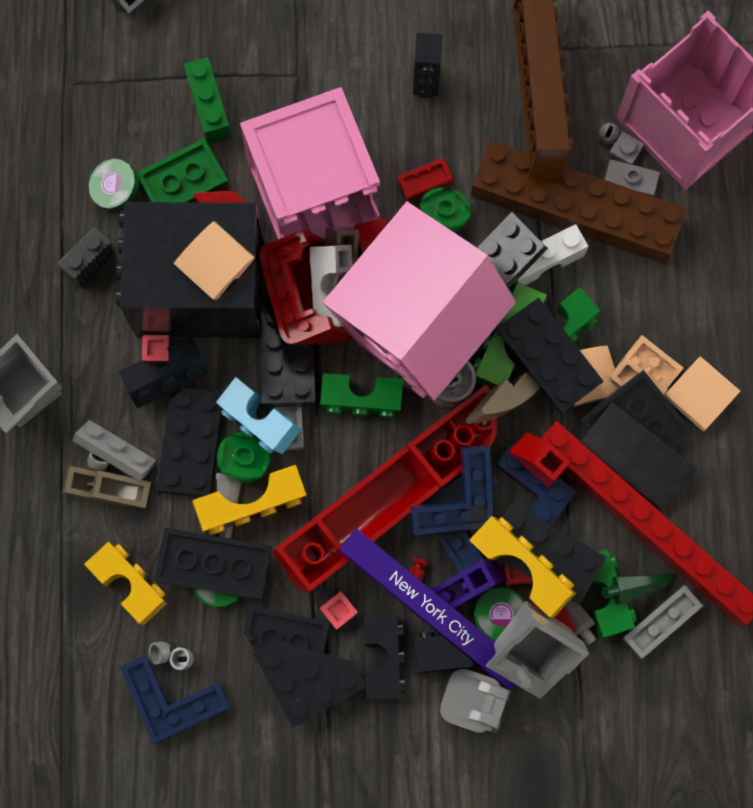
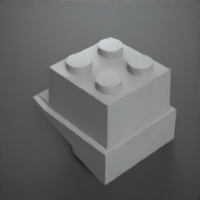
M18 334L0 349V427L8 434L16 425L21 428L62 395L60 384Z
M525 601L495 641L496 654L486 664V667L541 699L566 674L569 675L587 657L589 652L584 641L577 638L570 627L555 618H550L542 610Z

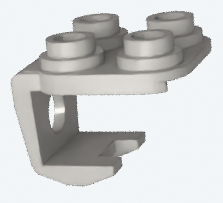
M467 669L456 670L449 679L441 703V716L451 724L476 733L489 731L497 734L502 713L511 690L501 687L499 682L493 678Z

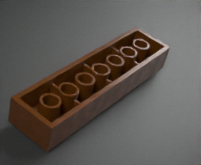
M514 0L513 4L529 178H561L563 168L568 166V153H572L573 139L568 137L570 115H566L565 111L568 106V94L563 93L566 76L565 71H561L563 50L558 47L561 39V30L556 28L558 7H554L555 0Z
M489 140L471 190V197L564 230L576 224L584 237L664 265L672 253L687 208L569 167L563 168L561 178H529L527 153Z

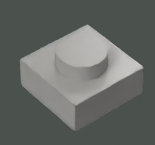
M622 131L608 156L619 162L633 165L644 143Z

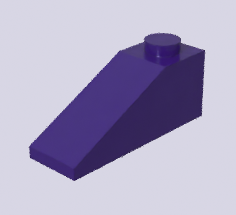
M486 558L431 590L455 609L505 582L507 579L497 561Z

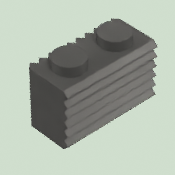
M93 227L57 264L78 287H82V283L90 280V276H93L97 269H101V265H104V262L111 258V254H115V250L110 240L97 228Z

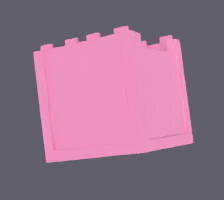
M709 10L692 27L690 34L654 64L651 62L643 70L640 71L638 69L631 75L616 116V120L635 139L644 143L643 147L685 190L753 132V57L715 21L716 17Z
M342 87L240 123L248 164L277 239L301 229L325 239L327 227L353 228L355 224L380 219L373 200V193L377 192L380 181Z

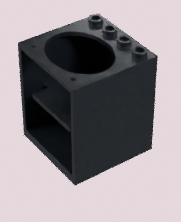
M124 202V211H120L119 224L120 228H123V237L118 239L119 254H122V264L117 265V278L121 280V290L116 291V305L120 306L136 337H142L143 335H169L170 337L191 336L196 338H261L263 270L260 263V252L263 248L264 238L256 203ZM213 221L220 225L255 257L242 275L231 282L218 300H213L173 264L191 242Z

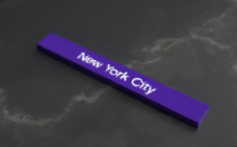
M357 528L354 529L338 551L439 635L443 636L464 653L484 672L497 680L501 686L511 690L514 685L513 682L486 667V664L496 654L495 642Z

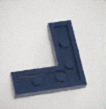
M512 443L496 463V467L538 497L528 513L552 525L577 491L560 478L548 489L508 453L514 446Z
M490 446L461 447L463 501L410 506L411 532L413 535L479 529L493 516Z
M491 472L493 489L494 487L499 485V482ZM462 475L437 491L421 505L463 501ZM466 530L435 533L460 572L484 559L478 548L469 541L471 538Z
M146 655L120 667L153 744L230 709L219 682L168 706Z

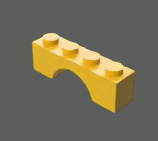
M296 465L270 473L266 492L253 503L236 504L230 502L218 491L192 501L202 532L209 531L210 535H215L225 531V525L235 523L237 527L251 522V516L260 514L261 518L277 513L275 508L286 505L287 509L302 504L301 499L306 497V492Z
M491 516L469 541L490 560H496L504 556H515L525 562L533 577V589L530 599L550 618H554L576 594L571 589L574 584L563 574L558 577L551 570L554 565L546 557L541 555L538 558L531 551L534 546L522 535L518 539L511 532L514 527L503 517L498 520L496 517Z

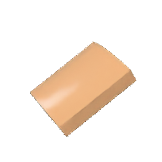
M213 221L191 242L173 264L213 300H218L231 282L242 275L255 257L220 225Z
M641 335L617 365L610 378L622 386L643 369L664 395L670 384L683 370V367Z
M607 345L580 350L604 382L575 403L574 407L595 401L599 403L620 387L619 384L610 378L615 367Z
M700 356L664 396L704 432L737 396L740 390Z

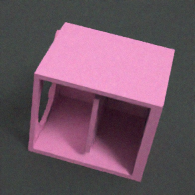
M406 202L322 303L362 348L403 377L412 386L411 389L420 397L425 398L427 395L435 401L514 306L516 301L487 254L409 202ZM354 328L359 330L364 336L362 337Z

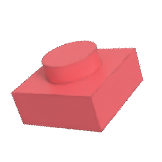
M143 335V362L168 363L170 354L167 348L170 347V336Z
M341 591L320 607L322 613L336 630L358 614L357 610Z

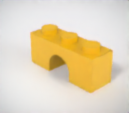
M108 541L84 565L106 587L115 579H129L131 592L121 605L140 625L144 626L167 604L162 599L166 594L156 583L152 586L149 585L144 579L147 573L137 563L132 566L126 560L129 554L119 544L114 547Z

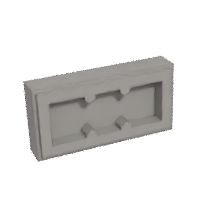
M610 159L604 180L654 197L660 172Z

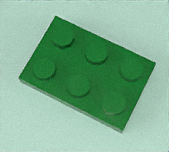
M205 138L136 172L151 202H195L193 196L197 192H214L229 184Z

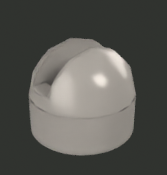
M613 123L602 125L598 133V138L604 145L614 144L619 137V129ZM608 129H611L613 131L610 137H605Z
M92 452L89 453L87 459L89 469L96 470L97 472L98 470L104 471L108 467L109 463Z
M162 641L151 643L148 651L151 662L153 664H162L169 661L171 645Z
M176 648L170 654V664L174 669L186 670L194 663L193 653L187 648ZM178 657H187V661L178 662Z

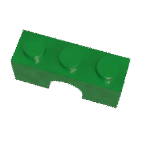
M206 57L185 63V72L206 142L211 144L232 138L209 58Z
M579 287L560 303L557 311L565 320V327L563 329L572 341L575 342L579 338L577 336L578 333L583 329L589 331L598 323L596 318L601 310Z
M323 373L321 410H325L326 414L341 415L342 412H352V415L356 417H368V414H379V418L394 419L395 416H400L403 379L376 377L374 391L368 396L359 397L350 390V375Z
M608 549L599 551L607 559L592 584L602 588L612 586V578L617 576L615 571L618 570L615 556L613 554L610 555ZM614 597L608 598L605 608L591 613L596 623L595 627L600 640L635 628L636 616L631 606L628 607L626 602L616 604Z

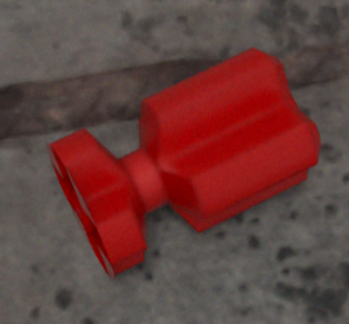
M414 557L413 562L416 566L410 567L409 572L422 581L425 574L422 567H427L429 562L419 557Z

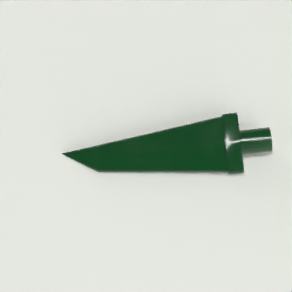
M678 573L615 576L612 578V586L602 589V595L604 598L614 597L616 604H623L626 601L668 586Z

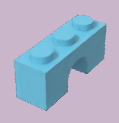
M236 377L216 402L223 408L221 413L233 422L235 419L242 424L240 429L250 437L256 435L261 440L259 445L269 453L276 451L283 454L302 430L285 414L274 408L266 418L258 420L256 411L261 403V395L247 383Z

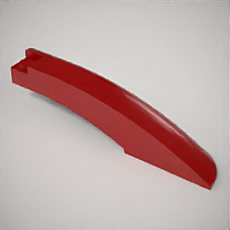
M487 385L483 386L412 440L368 477L271 552L288 573L286 577L295 587L304 593H309L345 565L349 560L338 550L354 529L357 528L374 542L410 513V506L421 505L462 472L461 447L492 445L498 431L496 429L497 418L476 424H468L465 421L490 391Z

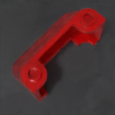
M304 229L268 243L260 252V263L280 335L286 343L293 345L335 344L351 341L353 337L343 326H334L331 317L323 318L318 314L317 310L313 309L310 247L325 246V239Z

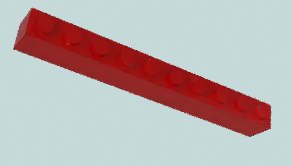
M556 421L541 439L551 443L571 461L564 472L739 628L748 625L753 619V594Z

